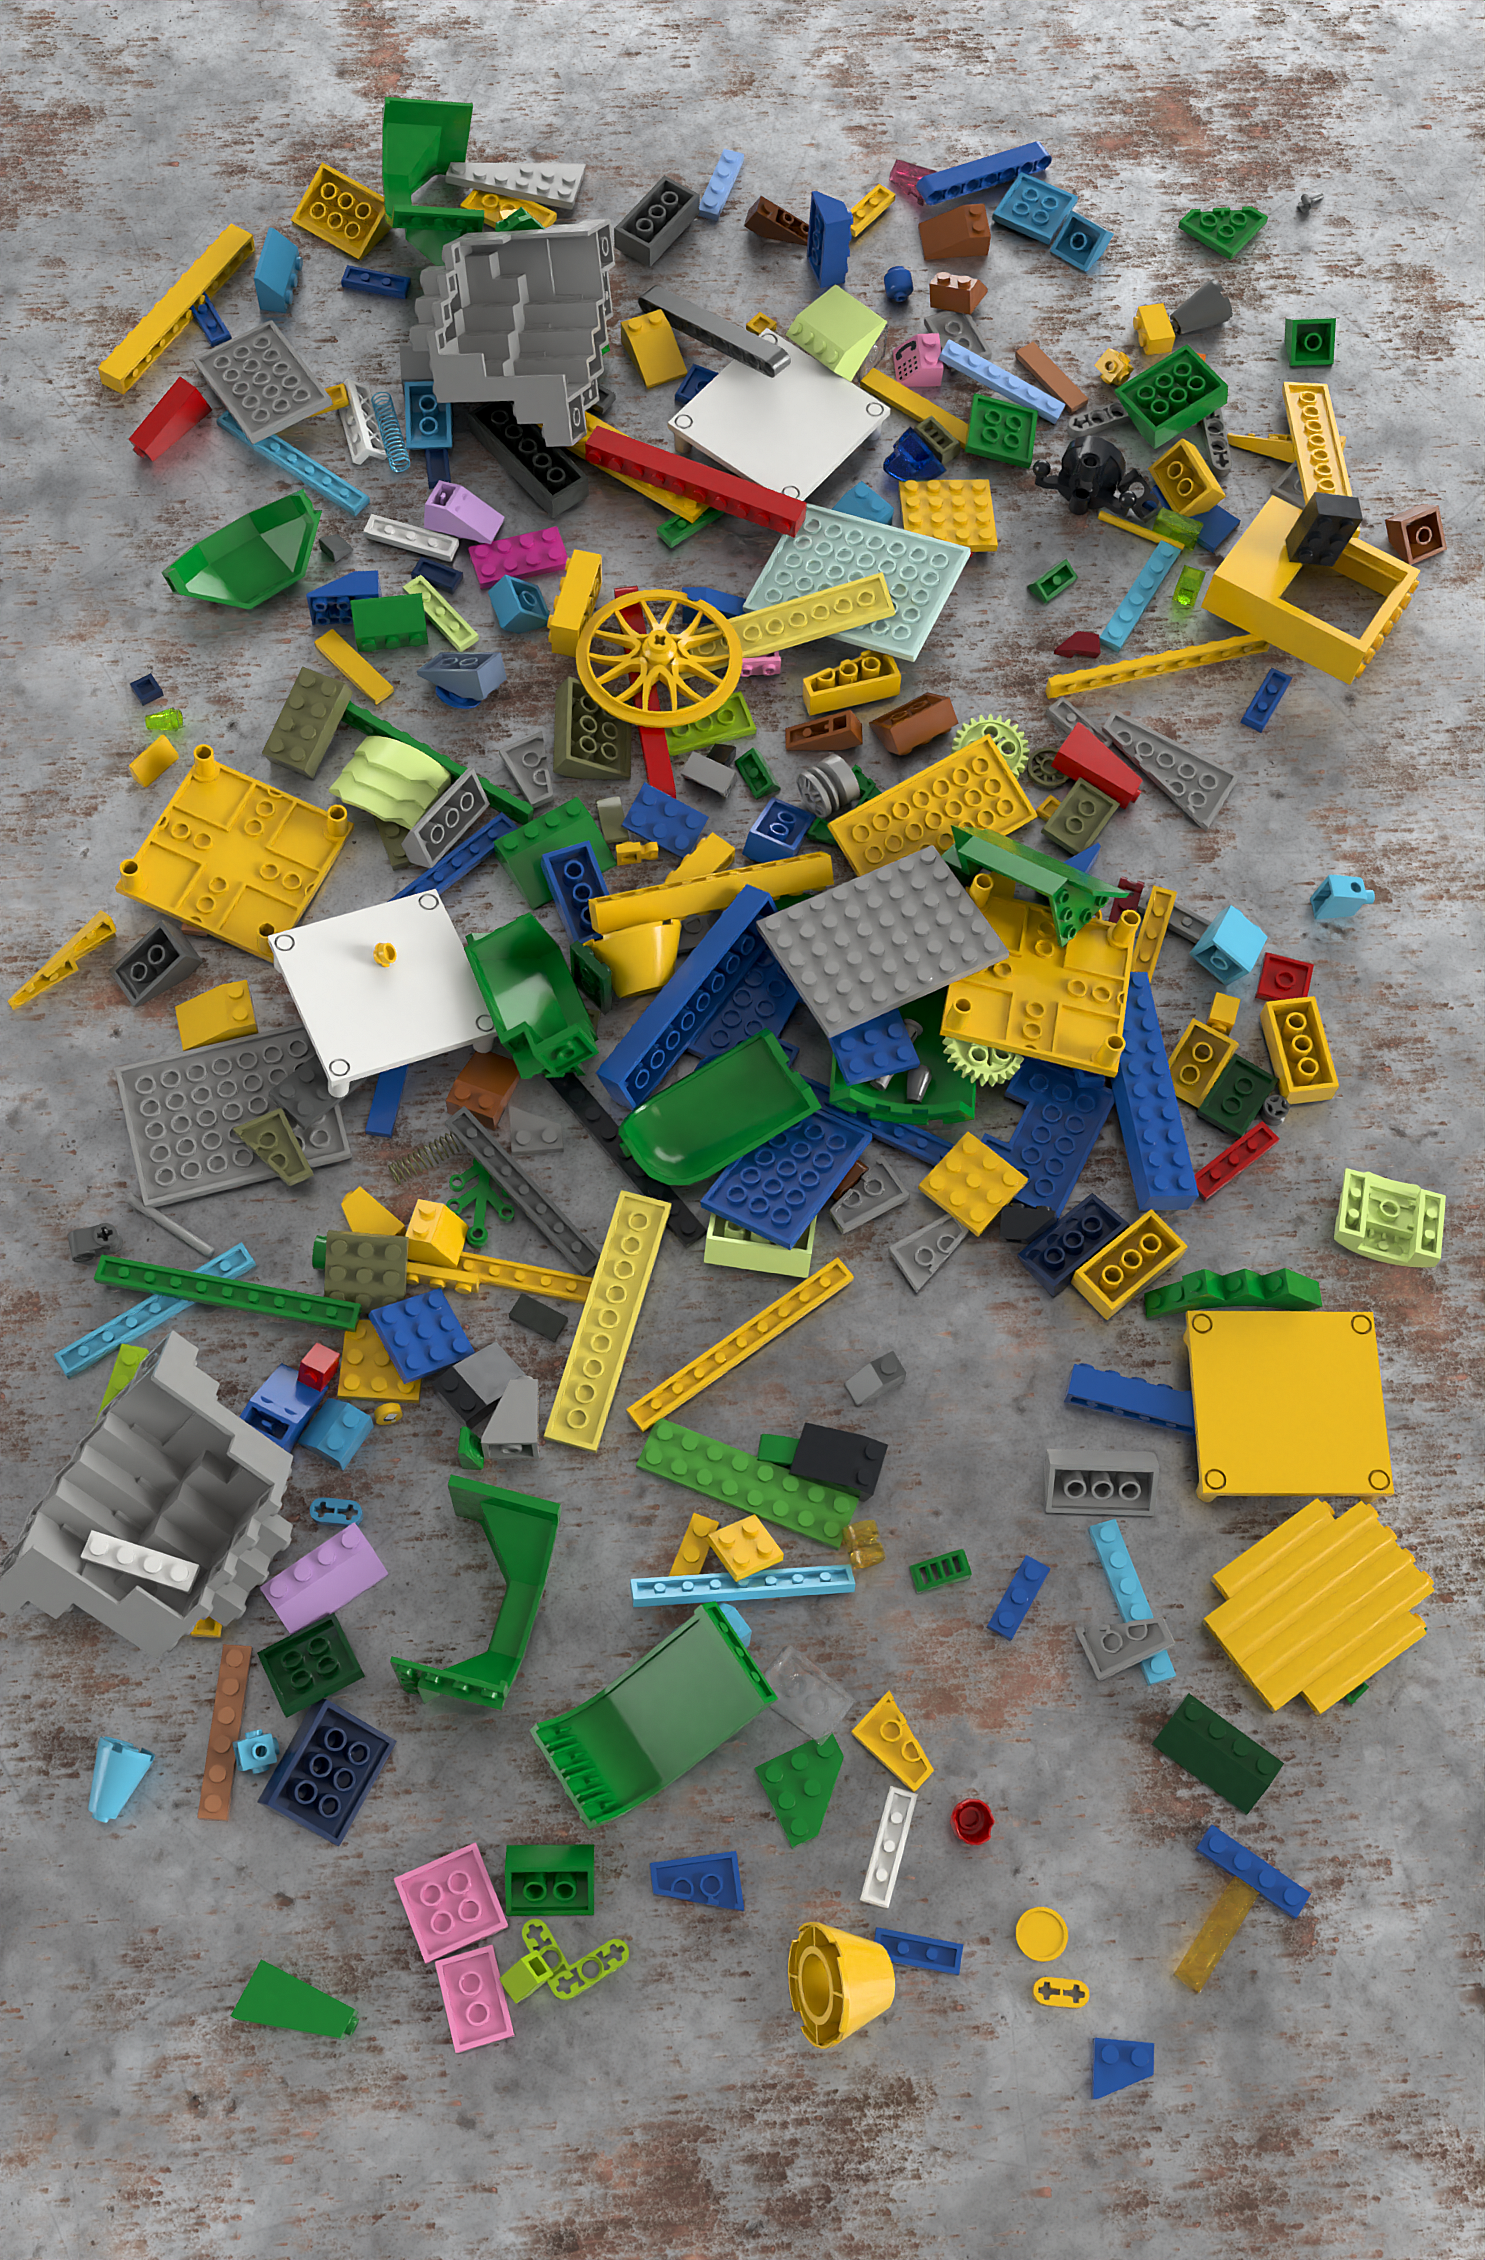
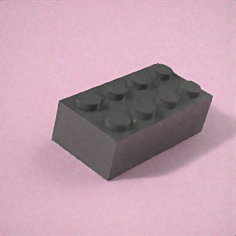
M664 175L614 228V248L651 267L699 215L700 194Z

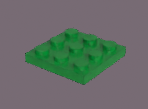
M974 393L971 400L965 452L1029 469L1032 464L1038 411Z

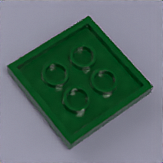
M335 1613L257 1652L286 1718L365 1677Z

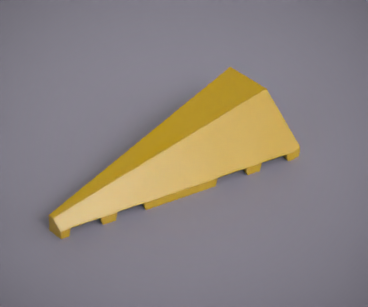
M1233 433L1227 434L1229 445L1290 463L1296 460L1291 434H1269L1268 438L1255 437L1254 433H1248L1247 436ZM1347 436L1339 437L1342 452L1344 451Z
M100 910L7 1001L13 1010L79 970L75 961L116 937L115 932L117 930L112 918Z

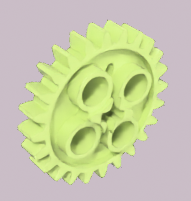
M989 714L988 720H985L980 715L978 722L970 718L969 725L963 723L962 731L957 730V738L953 739L952 745L954 747H952L951 754L986 734H992L995 736V738H992L1017 780L1019 773L1024 772V765L1028 763L1029 758L1026 756L1029 755L1030 749L1026 748L1028 740H1022L1025 733H1017L1018 724L1011 727L1009 726L1011 719L1006 720L1004 723L1002 722L1001 715L998 716L997 720H993L992 714ZM1002 750H1009L1012 754H1005Z
M945 1037L942 1041L943 1044L948 1045L944 1053L951 1054L948 1063L955 1062L957 1064L953 1070L958 1071L961 1069L963 1071L962 1078L970 1075L971 1083L979 1079L981 1086L987 1080L991 1086H994L997 1081L1003 1084L1006 1079L1010 1080L1020 1069V1064L1024 1060L1020 1054L955 1038Z

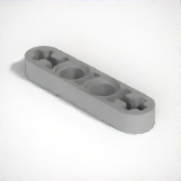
M1117 401L1071 417L1068 422L1067 433L1072 438L1089 436L1131 422L1132 420L1121 402ZM1119 411L1123 416L1116 417L1111 412ZM1097 417L1102 419L1103 422L1098 424L1093 422L1092 419Z
M1219 408L1211 413L1213 414L1211 419L1210 415L1200 420L1210 470L1217 477H1225L1230 472L1232 458L1222 411ZM1215 427L1219 430V432L1212 433L1208 430V428ZM1212 445H1220L1223 450H1214Z

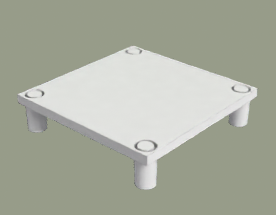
M766 328L759 337L783 348L790 356V365L771 378L734 359L668 422V429L674 433V447L678 452H688L693 445L742 479L804 501L865 439L877 440L881 436L883 421L890 415L891 408Z
M436 889L268 936V943L274 955V968L282 973L328 1078V1091L334 1097H344L349 1091L350 1081L471 1044L480 1053H487L493 1047L494 1038L498 1034L464 947ZM391 943L394 946L397 957L396 961L390 963L389 967H382L381 964L374 960L373 951L376 944Z

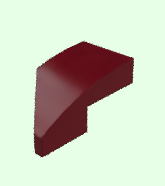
M1076 631L1054 650V654L1070 659L1075 654L1096 659L1101 654L1099 634Z

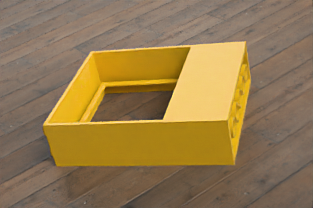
M1272 495L1213 574L1201 608L1350 685L1355 677L1360 679L1366 668L1364 664H1370L1376 653L1374 649L1377 651L1380 649L1385 640L1383 636L1388 637L1394 626L1392 623L1396 624L1403 613L1402 609L1406 610L1412 599L1410 593L1413 594L1420 583L1416 579L1421 570L1358 538L1350 539L1334 566L1329 568L1387 597L1358 640L1279 599L1303 565V563L1289 562L1285 542L1303 510Z

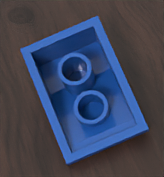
M772 797L750 829L742 855L761 863L797 856L816 815Z

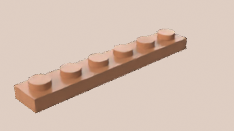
M223 1644L197 1816L199 1820L228 1822L237 1764L232 1742L240 1740L253 1653L252 1646Z

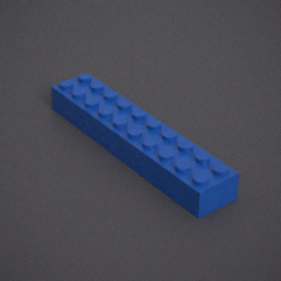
M746 884L697 947L692 950L681 967L677 969L669 982L661 989V992L646 1008L637 1022L632 1025L621 1042L616 1045L605 1062L600 1065L596 1075L614 1102L632 1111L645 1102L768 946L756 928V921L779 912L770 893Z
M1130 972L1122 1034L1126 1044L1119 1058L1118 1073L1115 1078L1110 1077L1137 1203L1139 1211H1149L1150 1209L1188 1210L1198 1198L1199 1193L1147 972Z

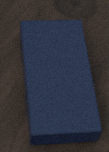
M425 449L429 489L435 488L439 480L451 483L448 449Z
M422 556L411 572V579L422 575L432 587L450 594H454L463 579V572Z

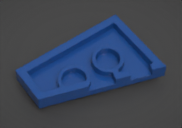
M736 1851L650 1863L653 1895L740 1912L745 1911Z

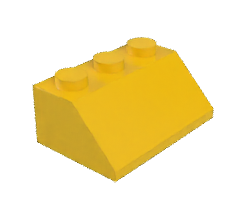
M1183 438L1148 468L1179 520L1208 512L1226 497L1196 446Z

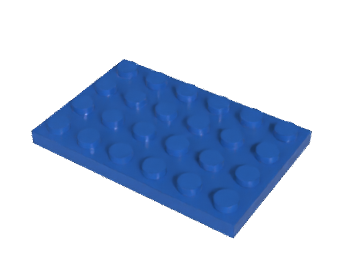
M817 1110L730 1163L700 1201L701 1208L791 1250L872 1140V1133L822 1110Z

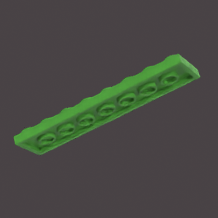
M662 1418L655 1422L636 1464V1468L747 1514H755L759 1519L838 1551L859 1501L857 1497L789 1474L790 1470L770 1462L758 1461L756 1456Z

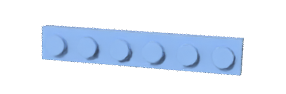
M950 339L938 360L1015 403L1037 410L1039 416L1053 424L1057 422L1066 405Z

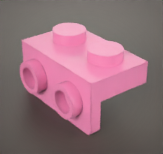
M779 651L756 658H742L743 663L740 675L742 677L780 674L781 657H779Z

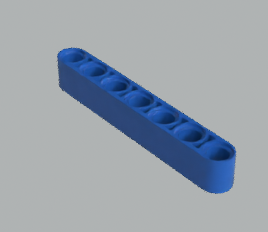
M1035 141L926 175L917 182L916 189L927 205L931 206L1017 179L1021 172L1030 175L1043 171L1051 164L1052 157L1041 142Z

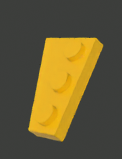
M889 1690L851 1731V1734L903 1784L915 1793L933 1773L934 1769L918 1740L912 1734L904 1715L900 1712Z

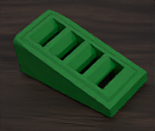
M462 1426L458 1443L460 1465L462 1469L482 1470L485 1458L482 1440L468 1427Z
M964 1548L909 1566L917 1594L968 1580L972 1575ZM953 1561H958L961 1572H956ZM944 1563L947 1564L950 1573L949 1576L945 1575L942 1564ZM933 1566L936 1567L939 1576L938 1580L934 1579L931 1569ZM925 1569L929 1581L924 1584L920 1570Z

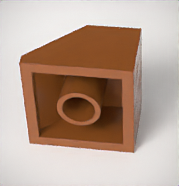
M938 272L929 283L931 308L971 315L988 293V288L979 279H973L969 276L951 275L947 272Z
M1420 504L1385 519L1389 542L1405 563L1412 565L1447 550L1439 505Z

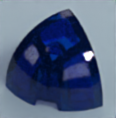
M911 426L893 445L894 451L885 458L883 470L888 475L902 482L908 480L916 482L930 481L947 471L939 458Z

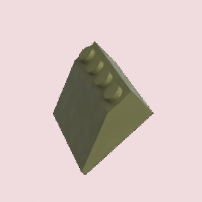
M569 676L557 688L555 693L553 772L574 779L629 780L631 778L632 723L623 721L602 709L586 692L581 680ZM604 688L613 697H617L620 694H622ZM632 697L623 703L632 706Z

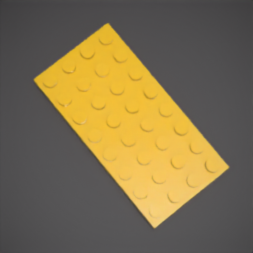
M987 734L833 820L827 826L857 877H860L932 845L942 856L955 843L951 825L962 828L974 827L980 830L990 829L1006 836L1033 821L1038 815L990 734Z

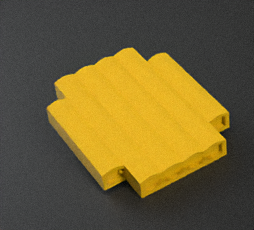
M1316 1498L1211 1578L1212 1583L1227 1601L1203 1618L1202 1623L1272 1713H1275L1300 1694L1317 1717L1427 1634L1424 1629L1426 1624L1417 1613L1412 1614L1410 1611L1435 1591L1432 1587L1434 1582L1424 1570L1420 1572L1413 1564L1416 1560L1411 1552L1406 1548L1402 1550L1395 1542L1397 1536L1390 1527H1383L1377 1520L1379 1515L1369 1503L1365 1505L1360 1501L1335 1520L1333 1517L1335 1512L1326 1501L1321 1502Z

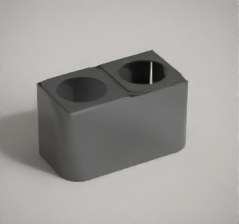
M1134 468L1122 477L1119 485L1117 482L1116 487L1121 494L1123 491L1129 490L1130 485L1135 482H1139L1144 486L1143 495L1137 498L1135 506L1131 509L1140 520L1147 523L1164 508L1140 472L1136 470L1137 468ZM1147 500L1154 501L1157 508L1145 516L1141 511L1142 504Z

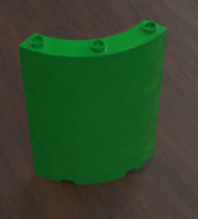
M948 985L898 1007L902 1020H914L923 1028L922 1034L916 1037L913 1046L920 1065L931 1069L932 1079L921 1104H912L906 1101L908 1070L895 1073L885 1091L875 1089L870 1084L871 1080L847 1086L834 1053L832 1057L829 1103L853 1114L857 1110L868 1113L869 1119L897 1124L928 1125L929 1120H943V1124H952L974 1120L976 1080L974 1083H971L970 1075L962 1078L963 1071L961 1069L958 1071L953 1070L957 1064L955 1062L948 1063L951 1054L944 1053L948 1045L942 1043L946 1036L940 1035Z

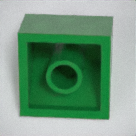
M1285 318L1284 342L1289 366L1334 364L1336 318Z

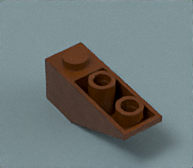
M760 196L748 210L744 227L763 238L807 246L809 225L773 202Z

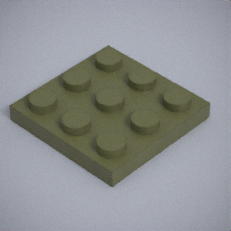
M328 1230L324 1297L361 1304V1313L368 1314L372 1310L405 1300L409 1237Z

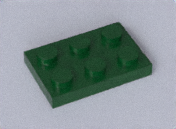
M577 940L570 945L572 977L579 990L605 1015L612 1010V972L604 962L600 963L595 958L593 951L587 945L583 946Z
M1235 1053L1196 1114L1235 1138L1240 1139L1251 1125L1279 1079Z

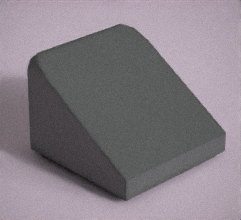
M338 534L319 539L320 549L335 563L353 551V548Z

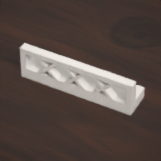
M346 379L343 383L346 387L350 406L340 408L339 412L353 463L361 465L369 455L385 460L387 455L372 406L369 387ZM366 424L372 429L373 433L369 430ZM371 442H372L378 449L373 448Z

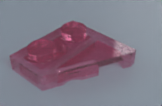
M896 159L890 172L889 181L895 186L900 187L905 194L915 196L918 199L917 203L923 206L925 200L916 189V184L922 177L937 171Z

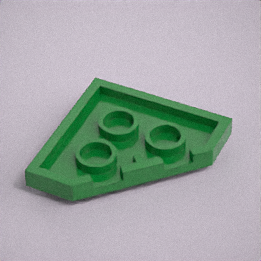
M1244 206L1242 210H1230V207L1213 208L1212 211L1201 212V209H1191L1179 221L1178 228L1231 260L1267 223L1268 216L1252 206Z
M832 1731L754 1768L791 1849L818 1837L844 1758Z

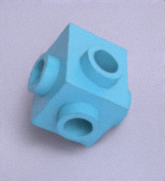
M262 1729L246 1732L245 1739L232 1742L238 1771L252 1769L253 1774L270 1770L269 1764L277 1762L276 1755L280 1754L277 1738H272L271 1733L263 1734ZM257 1747H259L258 1755L255 1753Z

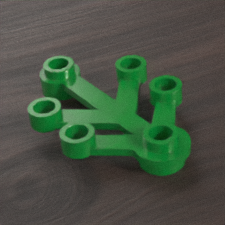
M475 1158L471 1168L461 1175L455 1174L451 1176L449 1187L454 1192H460L464 1189L467 1182L479 1175L478 1184L458 1199H450L446 1206L450 1209V1205H458L459 1209L451 1210L458 1216L464 1207L476 1199L474 1223L467 1231L466 1240L471 1247L481 1248L485 1246L488 1239V1232L484 1228L487 1201L497 1211L499 1219L503 1222H510L514 1218L515 1210L511 1205L504 1204L491 1189L489 1177L493 1180L494 1178ZM455 1180H459L462 1184L460 1186H455L452 1182ZM498 1184V1186L501 1188L502 1195L506 1198H511L505 1192V1190ZM508 1210L511 1212V1215L504 1216L502 1211ZM479 1231L482 1233V1236L476 1238L473 1236V1233Z

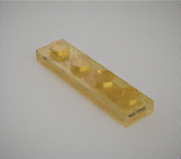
M1236 1875L1233 1876L1173 1976L1196 1993H1199L1260 1893Z

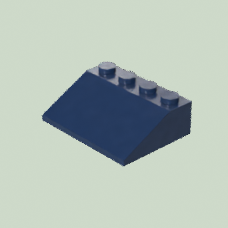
M322 1699L311 1705L257 1803L339 1847L397 1741L331 1701Z

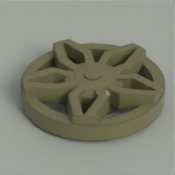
M1044 747L1031 754L1027 763V774L1034 783L1046 789H1053L1064 785L1070 777L1059 774L1058 772L1060 771L1051 767L1059 749ZM1045 753H1050V754H1055V755H1053V756H1051V757H1047V756L1044 755V754H1045ZM1035 760L1037 765L1032 768L1031 763Z

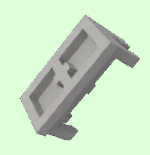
M694 751L681 772L683 778L691 779L715 790L725 798L737 781L735 770Z

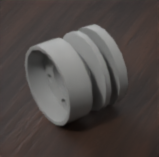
M835 754L820 761L817 767L812 766L797 776V787L803 801L813 814L822 819L837 811L839 805H847L858 798L860 794L857 779L851 768L840 756Z

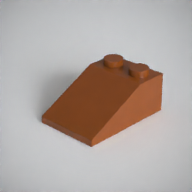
M984 204L962 205L918 224L924 260L988 255L991 233Z
M475 1051L456 1078L445 1100L448 1114L454 1115L465 1106L485 1128L495 1131L521 1077L515 1061L490 1051L487 1053Z

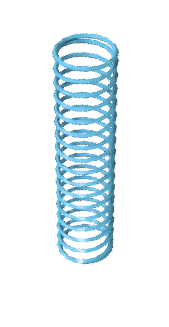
M378 392L373 395L371 402L390 469L395 472H402L408 469L410 460L407 455L396 411L394 410L392 397L387 392ZM386 393L389 395H383L378 397H389V400H381L375 404V401L378 399L376 398L373 402V398L377 394ZM382 401H388L386 404L377 405ZM396 434H399V436L386 439L387 436H394ZM398 438L401 439L400 441L397 440V441H393V442H391V443H387L389 440L392 441V440H396V439H398ZM403 446L402 449H396V450H393V451H389L390 449H395V448H399V447ZM402 450L404 451L403 453H398L393 456L391 455V453H397ZM403 459H406V461L401 464L393 463L394 461H401ZM408 461V464L402 468H395L392 466V464L402 465Z

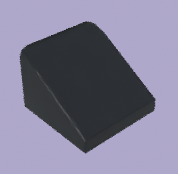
M715 743L706 757L729 767L736 756V747Z

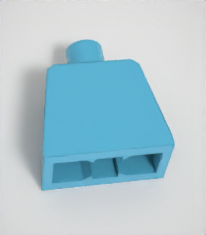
M1328 875L1310 897L1315 919L1349 917L1355 915L1363 904H1373L1375 894L1373 890H1365L1363 879L1360 877Z

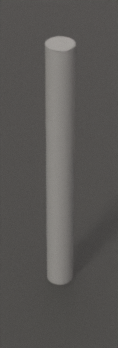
M133 1193L127 1196V1203L203 1255L210 1258L214 1254V1248L153 1207L145 1208L142 1199Z

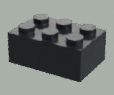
M1314 492L1285 539L1289 562L1333 567L1363 520L1359 498Z

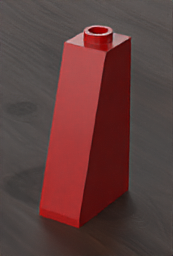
M179 376L128 439L134 446L132 450L142 459L146 456L151 461H155L212 411V408L195 386Z
M1079 722L1071 731L1051 764V767L1075 781L1081 777L1120 804L1119 807L1123 809L1127 808L1130 801L1135 804L1142 792L1138 788L1143 780Z

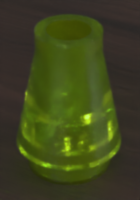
M172 707L152 715H146V727L148 730L156 729L177 732L178 729L183 728L182 712L180 709L175 710Z

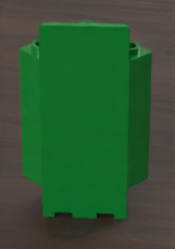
M951 825L955 843L941 856L963 887L984 868L1049 897L1058 946L1062 948L1069 940L1076 936V933L1085 924L1090 922L1100 908L1107 904L1109 897L1126 898L1130 894L990 829L980 830L974 827L962 828Z
M528 912L525 915H521L505 926L495 929L494 932L470 933L465 936L468 946L464 948V951L500 1042L512 1054L521 1079H531L534 1074H544L545 1078L564 1077L567 1072H576L577 1076H587L582 1062L599 1053L595 1041L599 1040L560 946L532 913Z

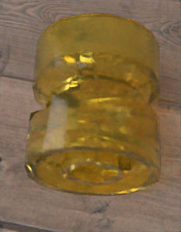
M875 1520L856 1522L842 1529L845 1545L851 1548L848 1551V1556L853 1569L871 1567L886 1560L883 1544L877 1542L880 1534Z

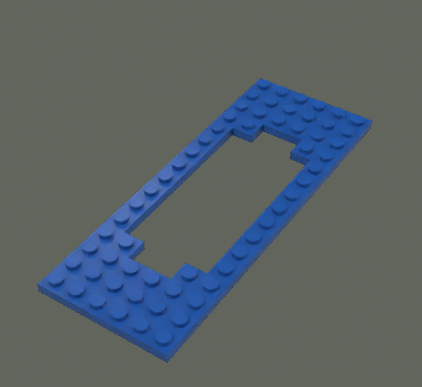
M768 946L686 1048L687 1052L702 1059L708 1055L723 1054L761 1030L768 1028L773 1032L790 1060L786 1065L789 1069L792 1067L800 1048L779 1039L798 1002L804 1005L806 1003ZM1021 1055L1024 1060L1020 1064V1069L1014 1074L1004 1096L1027 1107L1009 1143L987 1133L984 1134L981 1142L1028 1178L1026 1185L1011 1201L1026 1206L1025 1208L1036 1209V1206L1051 1207L1052 1211L1056 1212L1058 1221L1115 1103L1113 1090L1106 1086L1078 1088L1074 1072L1052 1062ZM800 1074L811 1087L822 1108L819 1110L872 1133L873 1138L934 1166L955 1146L913 1125L869 1119L868 1113L857 1110L853 1114L829 1103L830 1087Z

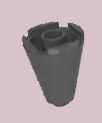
M1214 279L1207 281L1170 315V323L1174 333L1182 335L1230 320L1233 316L1231 303L1228 296L1225 298L1222 296L1221 291L1224 289L1218 281Z

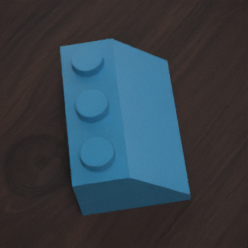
M269 227L255 271L254 282L260 310L286 313L288 304H292L293 301L292 291L293 287H297L298 271L302 270L303 259L299 257L298 247L271 227Z

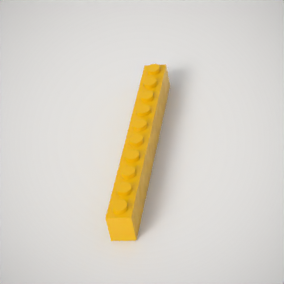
M232 223L223 230L213 244L207 247L202 256L194 261L190 269L181 275L178 282L168 289L167 294L160 301L156 302L153 309L127 334V337L121 344L114 348L109 357L101 362L98 371L102 384L124 395L193 320L194 316L190 307L194 305L198 312V306L206 303L205 296L202 295L204 291L211 300L255 251L253 234Z
M819 851L588 899L592 929L603 936L616 930L662 921L664 923L663 920L668 919L684 920L687 918V915L691 914L698 916L708 915L711 913L710 910L719 909L725 911L746 884L770 893L773 901L780 899L781 895L797 896L809 889L812 891L825 890L826 886L834 884L831 855Z

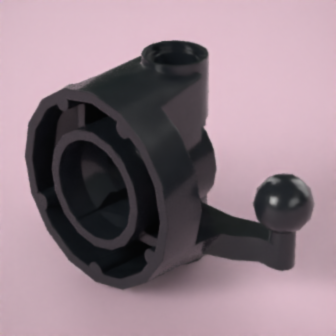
M1083 436L1071 441L1061 459L1062 469L1058 475L1048 476L1051 466L1046 460H1038L1033 465V473L1036 475L1035 485L1045 489L1058 490L1069 501V510L1075 515H1084L1088 512V509L1106 507L1111 512L1125 517L1128 514L1129 508L1136 504L1137 496L1131 490L1123 491L1119 496V500L1114 496L1117 489L1116 484L1117 482L1118 485L1120 484L1126 472V461L1121 451L1114 444L1103 438Z

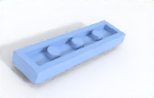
M728 149L723 150L701 199L698 216L718 221L743 164V153Z

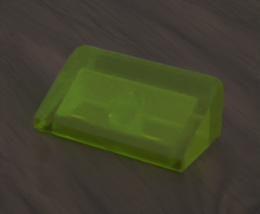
M1161 508L1155 519L1152 531L1185 544L1186 548L1194 550L1203 528V523L1169 509Z

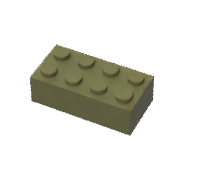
M302 666L262 754L271 763L313 779L353 692L344 682Z

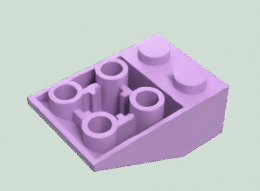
M439 480L425 503V529H430L437 533L442 532L455 535L458 538L475 540L479 543L491 544L504 521L503 515L463 486Z

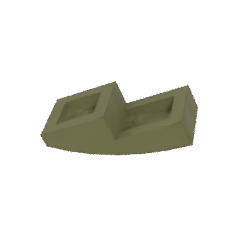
M620 797L595 800L601 831L606 844L628 841V830L621 827L625 816Z

